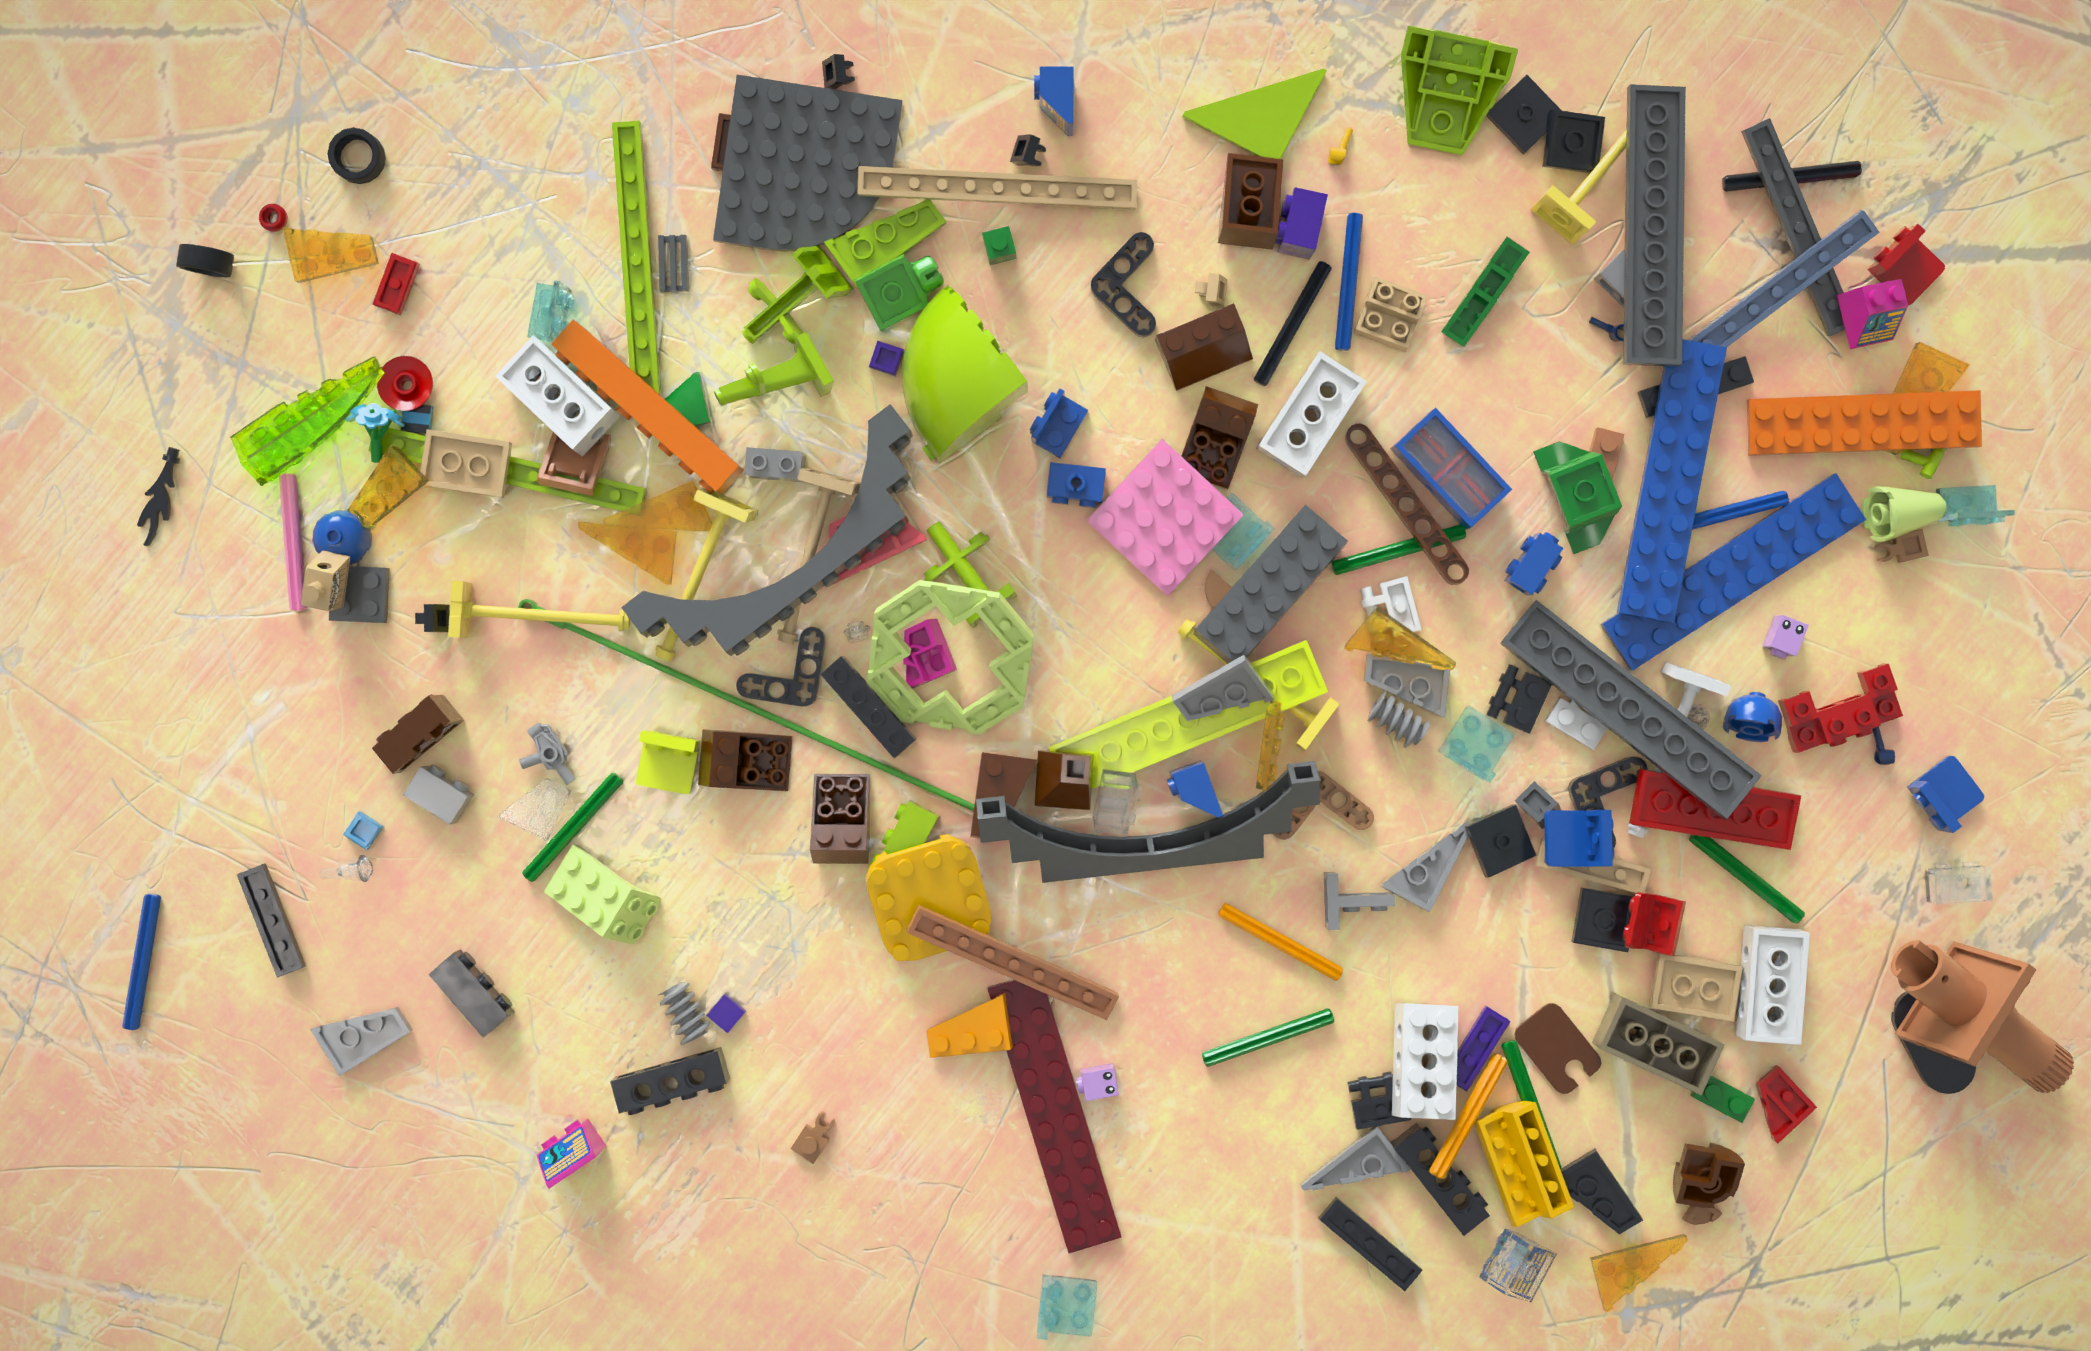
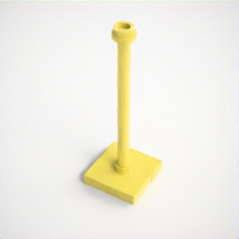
M1626 130L1570 199L1552 185L1530 209L1572 245L1582 235L1587 233L1596 222L1578 205L1626 148Z
M706 489L697 490L693 500L715 509L714 514H716V517L682 599H694L726 520H730L733 517L744 523L754 521L759 510L723 494L721 495L716 491L711 494ZM671 626L663 645H657L655 649L657 651L655 656L669 662L676 655L673 647L678 638Z
M452 581L448 637L468 638L469 619H472L473 616L618 626L619 631L629 630L630 619L623 610H620L619 615L473 605V602H470L472 583Z
M1187 619L1177 632L1182 635L1181 638L1185 640L1188 636L1227 665L1224 660L1193 635L1196 623ZM1330 698L1318 714L1314 711L1310 713L1299 704L1287 709L1304 722L1303 725L1307 727L1296 743L1299 748L1306 751L1338 708L1339 703Z

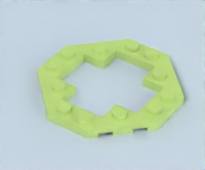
M919 580L876 608L867 684L901 722L913 724L916 721L930 724L929 727L952 730L953 727L966 729L968 733L981 734L1023 708L1034 633L1001 593ZM936 606L953 626L977 613L1008 649V651L992 660L989 664L990 670L1003 685L965 709L957 703L947 690L924 703L893 668V665L911 653V648L898 635L897 631Z

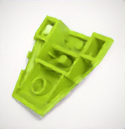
M1407 26L1401 51L1408 144L1463 155L1482 125L1481 123L1487 113L1495 104L1502 89L1510 80L1518 48L1431 28Z

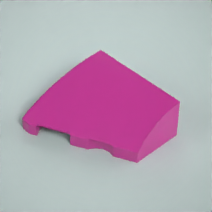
M927 619L904 631V641L911 648V653L903 659V664L907 665L906 682L912 689L957 670L938 619Z

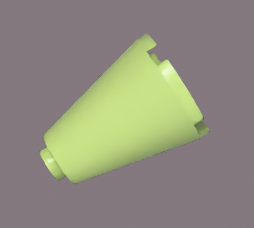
M1884 486L1869 488L1867 491L1870 492L1868 498H1863L1861 503V512L1866 518L1862 522L1865 529H1870L1874 536L1869 537L1876 542H1886L1939 521L1946 512V503L1937 493Z

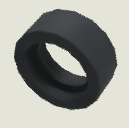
M355 127L343 129L337 133L329 143L327 152L329 164L334 172L348 182L356 184L369 183L377 178L384 169L386 160L384 148L379 140L366 130ZM353 140H362L372 149L373 155L370 164L360 172L349 171L341 162L342 150Z
M180 244L176 267L194 273L227 278L231 277L234 255L216 248L195 244Z

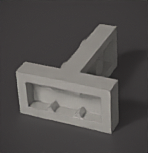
M1324 872L1325 927L1328 930H1340V907H1343V912H1359L1360 907H1371V911H1387V906H1395V895L1391 892L1339 894L1338 874L1336 872Z

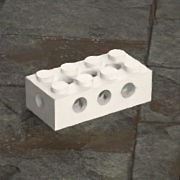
M534 335L495 375L556 435L582 457L620 417L610 405ZM580 411V414L574 418L575 414Z
M1319 351L1256 449L1303 479L1367 381ZM1320 386L1330 387L1333 393L1332 398L1323 397L1320 393ZM1305 410H1314L1317 413V421H1308L1304 414ZM1290 433H1299L1302 437V444H1292L1289 439Z
M1744 925L1741 966L1743 969L1738 994L1736 1036L1745 1041L1802 1044L1809 932L1791 928ZM1777 951V959L1772 962L1771 957ZM1775 979V986L1770 990V982ZM1773 1007V1014L1767 1017L1768 1010Z
M1395 1003L1392 1116L1456 1120L1459 1006ZM1425 1026H1427L1429 1029V1036L1427 1039H1424L1422 1035V1031ZM1426 1054L1428 1056L1429 1062L1428 1065L1424 1068L1422 1066L1421 1060L1422 1057ZM1423 1083H1426L1428 1091L1423 1096L1421 1094V1086Z

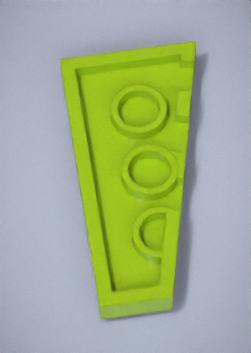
M925 200L898 211L892 216L884 219L881 218L865 227L854 229L838 238L827 240L824 244L858 289L854 281L855 279L907 253L944 226L946 220L931 200Z

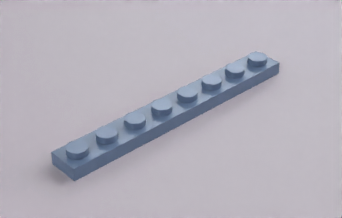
M1864 210L1858 211L1688 340L1728 347L1879 234V230Z

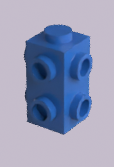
M1547 532L1544 534H1534L1533 537L1529 535L1520 548L1523 552L1519 559H1513L1506 568L1505 573L1508 575L1504 581L1526 596L1533 595L1534 592L1538 594L1547 582L1544 577L1550 569L1554 570L1562 560L1560 553L1563 547L1558 545L1559 540Z

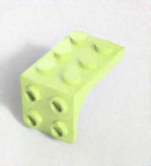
M573 844L544 890L547 895L601 937L627 944H634L642 936L645 926L656 913L661 902V898L658 895L630 884L582 848Z

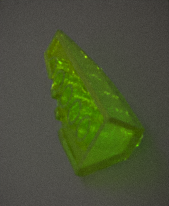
M373 356L345 370L342 378L338 380L329 378L321 382L320 389L312 393L306 390L297 395L298 400L288 405L282 402L230 436L240 464L261 486L277 479L289 467L299 464L304 457L309 455L346 422L345 419L352 415L350 411L356 405H361L385 373L379 360Z

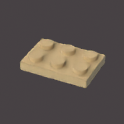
M427 429L418 485L504 498L512 443Z
M1657 952L1649 1007L1734 1022L1743 967L1678 955L1670 956Z

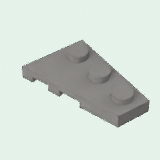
M1366 653L1363 681L1445 718L1451 662Z
M1245 655L1172 695L1173 703L1187 721L1219 714L1223 709L1238 706L1239 709L1248 707L1249 703L1264 700V702L1274 701L1273 693Z
M399 1007L313 1027L310 1030L338 1075L341 1076L413 1029Z

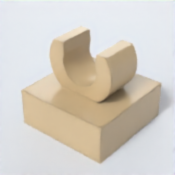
M1209 273L1208 282H1196L1195 293L1206 297V302L1212 306L1224 307L1227 279L1221 274Z

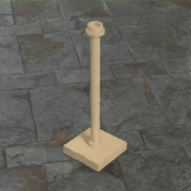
M811 468L800 469L797 480L818 485V491H821L800 568L816 554L831 496L835 495L836 491L849 495L857 494L860 482ZM802 603L793 609L795 612L786 619L783 630L778 629L777 634L779 636L777 640L794 644L795 639L798 638V634L794 633Z

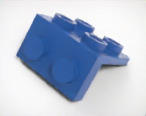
M1955 756L1945 757L1907 786L1913 794L1912 798L1915 803L1929 815L1931 824L1938 831L1954 833L1962 826L1958 819L1981 803L1985 797Z
M1548 810L1545 812V863L1547 866H1613L1612 830L1614 823L1611 810Z

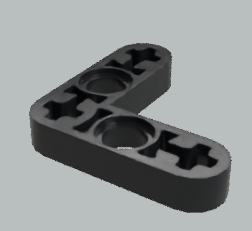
M1139 232L1134 234L1093 277L1091 292L1128 329L1138 337L1144 338L1154 332L1156 327L1155 317L1122 286L1153 252L1154 242L1151 236L1147 233ZM1136 240L1139 242L1146 240L1147 251L1145 252L1141 249L1135 255V258L1139 259L1135 263L1132 256L1125 253V251L1128 249L1131 254L1136 248ZM1121 258L1126 259L1130 263L1129 271L1123 274L1118 273L1114 268V263ZM1098 280L1101 282L1109 281L1108 288L1112 293L1115 292V289L1120 291L1114 295L1110 303L1106 300L1110 298V295L1105 290L1097 291ZM1119 298H1127L1131 302V308L1128 312L1122 313L1116 309L1115 303ZM1135 308L1140 310L1136 315L1141 320L1146 318L1150 320L1148 323L1149 330L1145 328L1141 329V331L1138 330L1139 323L1134 317L1131 322L1126 319L1133 314Z
M808 627L801 633L793 680L746 673L737 680L736 689L738 693L745 698L801 707L813 704L818 695L826 643L824 632L816 627ZM812 631L816 632V637L820 638V643H815L813 652L819 651L818 657L811 654L802 655L803 649L809 651L810 642L805 641L806 636H811ZM805 659H812L816 663V670L811 675H806L801 670V663ZM799 676L804 679H815L814 685L808 683L807 691L811 692L812 696L811 698H806L805 702H802L801 697L797 696V691L802 690L804 682H798ZM750 677L753 678L752 682L754 684L763 685L762 679H766L767 682L764 686L765 696H760L762 690L752 689L750 694H748L747 688L742 687L743 682H748ZM774 682H780L785 688L784 694L779 698L773 697L769 692L770 685Z
M1627 757L1572 779L1568 786V792L1575 811H1586L1591 807H1595L1597 810H1605L1600 796L1634 784L1638 779L1639 769L1636 771L1637 776L1628 773L1621 777L1620 772L1616 768L1620 766V771L1628 770L1631 768L1630 763L1632 762L1634 765H1639L1640 769L1648 770L1646 762L1638 757ZM1607 771L1612 772L1615 776V782L1610 787H1605L1601 783V776ZM1581 782L1582 785H1588L1589 789L1585 790V795L1589 800L1594 798V802L1585 803L1580 806V802H1585L1582 794H1576L1575 790L1579 788L1578 783ZM1612 830V846L1614 848L1616 845V838Z

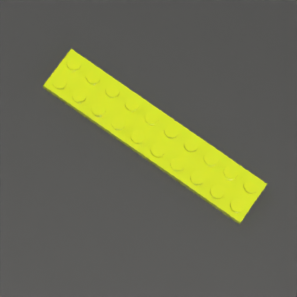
M1305 640L1251 663L1273 693L1274 701L1264 702V700L1249 703L1248 707L1239 709L1238 706L1223 709L1219 714L1187 721L1173 703L1172 696L1048 748L1050 751L1094 754L1092 789L1325 694L1328 692V689L1309 644Z

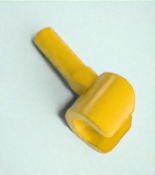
M1347 127L1339 148H1330L1328 163L1336 165L1343 163L1347 144L1353 133L1352 128Z

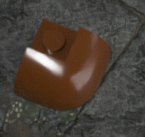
M1710 1142L1709 1147L1685 1143L1680 1162H1676L1674 1169L1673 1194L1675 1202L1701 1208H1715V1204L1725 1201L1729 1196L1734 1197L1745 1166L1743 1159L1737 1153L1722 1145Z

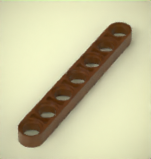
M1361 423L1351 425L1345 435V442L1442 578L1450 585L1462 584L1469 575L1467 563L1370 429ZM1355 430H1361L1365 433L1366 440L1362 444H1355L1352 442L1350 434ZM1371 452H1376L1382 457V463L1377 467L1370 466L1366 460L1367 455ZM1386 475H1394L1398 480V486L1394 489L1386 488L1383 485V478ZM1403 497L1411 498L1414 502V509L1409 512L1403 511L1399 507V500ZM1424 519L1430 523L1431 529L1429 533L1420 534L1416 531L1415 524L1418 520ZM1436 542L1445 544L1447 548L1446 555L1443 557L1435 556L1432 553V545ZM1451 565H1459L1463 569L1461 579L1454 580L1448 575V568Z

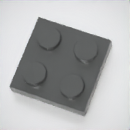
M349 566L344 607L329 611V621L387 623L390 568Z

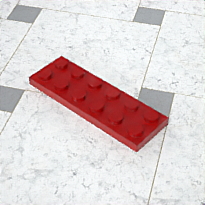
M1639 769L1629 824L1791 850L1801 795L1752 787L1726 820H1723L1664 772Z

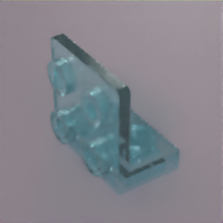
M555 280L554 285L536 284L527 333L529 339L534 335L540 341L552 343L569 324L566 319L568 311H571L573 308L574 295L571 294L572 290L561 281Z
M1996 485L1936 489V493L1946 503V512L1938 522H1948V527L1965 526L1968 524L1988 525L2005 522V517L2015 516V510L1997 511Z
M1231 493L1227 499L1244 515L1212 548V551L1235 571L1275 528L1268 521H1262L1235 494Z
M1467 706L1438 752L1481 780L1491 783L1497 774L1492 770L1514 738V734L1473 707Z
M1043 1274L1036 1339L1048 1340V1332L1092 1336L1097 1281Z

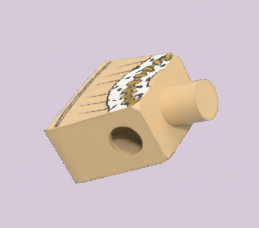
M323 550L305 569L301 599L303 606L324 611H332L344 607L350 556Z

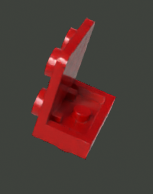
M1919 224L1910 228L1904 226L1893 237L1895 241L1889 247L1885 246L1873 257L1875 262L1867 269L1880 283L1902 279L1908 306L1913 304L1945 270V264L1919 240L1926 232Z
M1637 892L1629 904L1630 922L1626 925L1623 933L1625 947L1646 949L1675 956L1686 901L1657 894Z

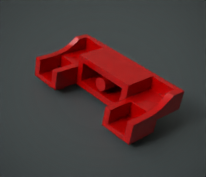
M1882 663L1877 665L1878 667L1857 672L1864 694H1857L1818 709L1815 708L1810 691H1803L1799 695L1788 699L1778 700L1785 720L1792 752L1799 753L1822 744H1829L1830 747L1846 743L1847 737L1856 735V738L1870 735L1873 733L1872 728L1902 717L1903 714L1895 694L1898 688L1889 663Z

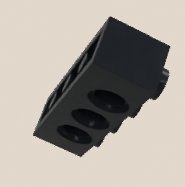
M845 656L839 657L820 674L893 758L899 756L917 740L903 722L898 719L867 684L866 680Z
M722 1047L615 1076L610 1081L619 1114L627 1112L628 1115H634L643 1112L644 1107L654 1104L655 1108L670 1104V1099L681 1096L682 1100H688L698 1096V1091L708 1089V1093L722 1090L725 1088L724 1084L730 1080ZM692 1070H701L705 1076L704 1081H695L691 1075ZM665 1077H674L677 1080L678 1087L676 1089L668 1088L665 1084ZM639 1084L649 1086L651 1095L647 1097L642 1096L638 1091Z
M1416 1122L1393 1140L1391 1144L1462 1235L1465 1236L1490 1216L1485 1210L1488 1203L1479 1192L1473 1194L1467 1186L1471 1182L1462 1170L1456 1173L1450 1167L1448 1179L1444 1183L1436 1182V1177L1429 1172V1169L1439 1153V1150L1433 1144L1437 1139L1427 1126L1421 1129ZM1431 1150L1429 1160L1419 1161L1418 1157L1421 1151ZM1463 1193L1466 1195V1199L1462 1204H1453V1199L1457 1194Z

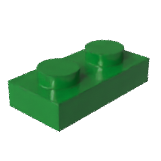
M1710 1076L1702 1096L1693 1091L1690 1095L1741 1123L1745 1120L1755 1101V1098L1713 1076Z

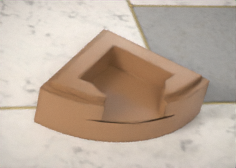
M1213 570L1210 571L1205 582V595L1212 608L1232 588Z
M1690 1206L1682 1219L1693 1225L1705 1224L1717 1220L1722 1215V1212L1717 1208Z

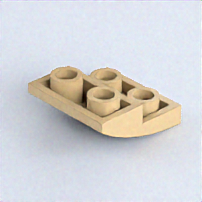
M1375 276L1354 333L1406 352L1416 324L1420 319L1427 296Z

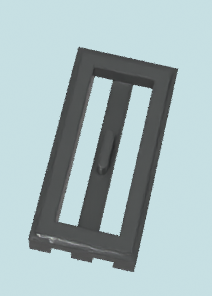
M658 235L660 292H689L687 235ZM676 242L681 243L682 286H677ZM666 243H669L671 286H667Z

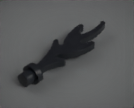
M168 447L167 454H163L162 460H165L166 463L160 476L151 488L145 492V496L154 494V497L144 507L137 523L138 527H143L146 520L150 518V529L143 543L144 546H150L155 537L159 522V512H162L164 521L169 520L171 503L165 484L167 483L170 488L175 487L173 466L174 463L179 464L180 458H178L180 450L177 448Z

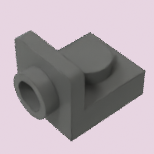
M1535 781L1515 800L1516 804L1535 820L1541 829L1545 828L1544 814L1546 811L1562 810L1559 803Z

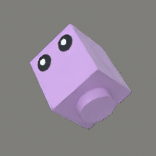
M1775 615L1762 647L1770 649L1769 654L1786 660L1787 656H1797L1809 625L1784 615Z
M1113 1063L1081 1069V1077L1076 1078L1079 1094L1085 1093L1086 1101L1119 1095Z

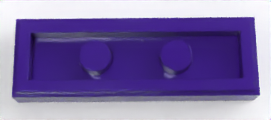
M1486 1005L1457 1050V1086L1466 1092L1511 1022Z

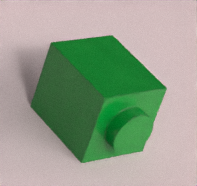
M1009 226L982 233L990 266L1017 259Z

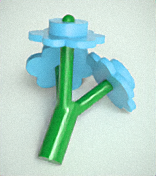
M375 403L368 406L366 404L356 405L350 411L352 415L345 420L346 422L356 421L357 424L366 428L371 439V462H383L382 438L392 422L404 427V424L399 422L401 416L397 414L396 410L391 411L387 408H381L380 405ZM377 426H382L378 433Z

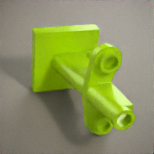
M820 246L800 247L792 254L805 273L778 298L759 279L754 278L750 282L748 291L751 296L758 301L762 299L768 307L744 327L742 334L747 341L754 344L780 321L785 329L783 331L784 337L791 344H795L796 337L803 332L789 314L818 289L826 299L847 296L854 289Z
M804 332L796 337L794 346L796 354L791 360L759 371L754 363L749 364L748 368L744 370L747 377L719 387L718 390L714 391V394L719 404L724 406L736 401L762 396L765 393L812 381L820 397H823L831 392L834 380L807 332Z
M940 521L926 530L948 561L941 567H938L936 564L923 573L926 577L924 581L934 582L953 567L966 587L990 591L966 558L984 546L990 540L989 536H984L982 532L976 534L968 541L970 546L961 551ZM1009 583L996 591L1001 593L1005 599L1010 596L1013 599L1017 597L1016 592ZM974 613L965 620L974 628L977 626L975 621L981 617Z

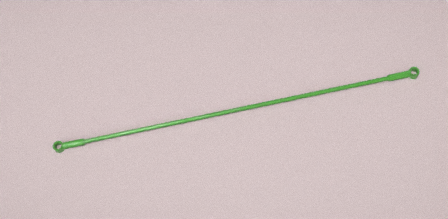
M524 599L518 605V608H524L525 603L529 602L532 605V609L546 610L537 606L536 602L530 599ZM545 621L563 630L566 628L974 811L973 803L572 623Z

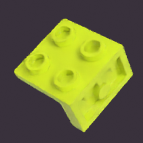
M649 730L641 731L639 742H642L643 746L636 784L686 795L690 794L701 740Z

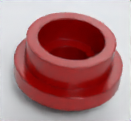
M267 204L260 210L259 222L264 229L270 232H277L282 230L287 224V213L280 205ZM277 214L278 220L271 223V216Z

